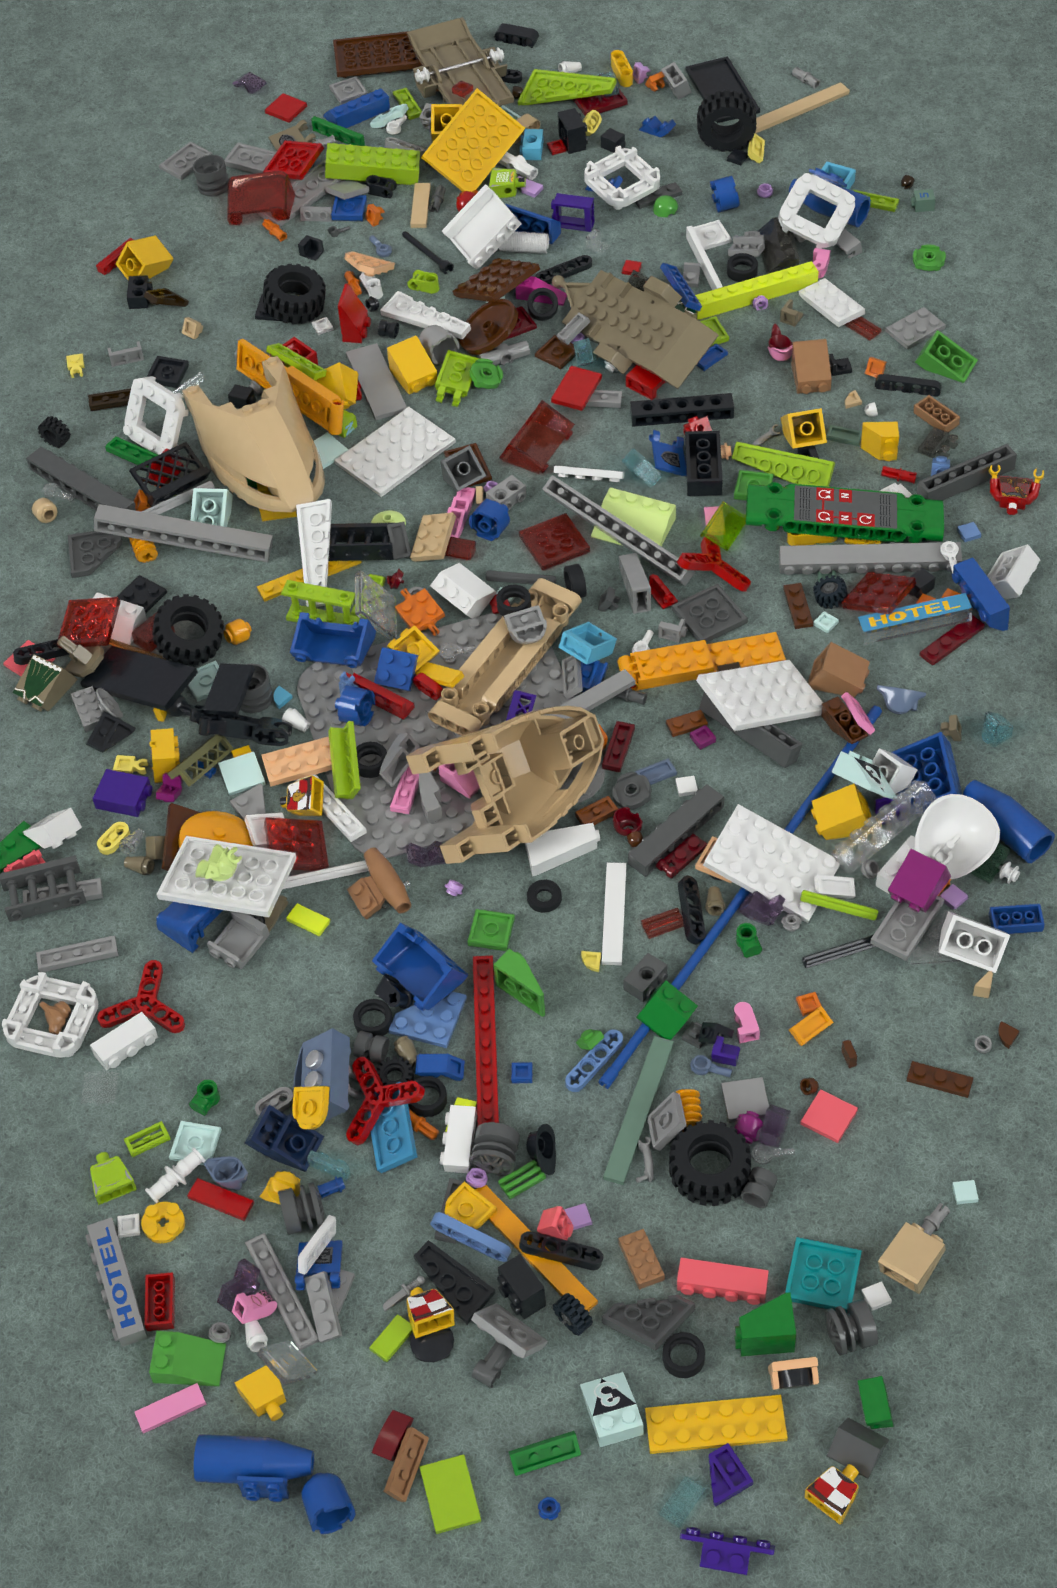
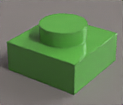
M588 1029L581 1034L576 1043L581 1049L592 1050L604 1038V1035L599 1030Z

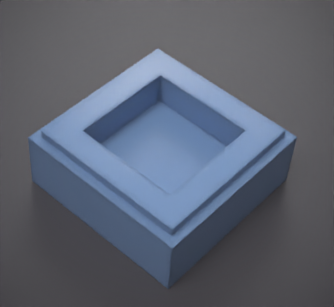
M974 522L957 526V531L964 542L981 538V533Z

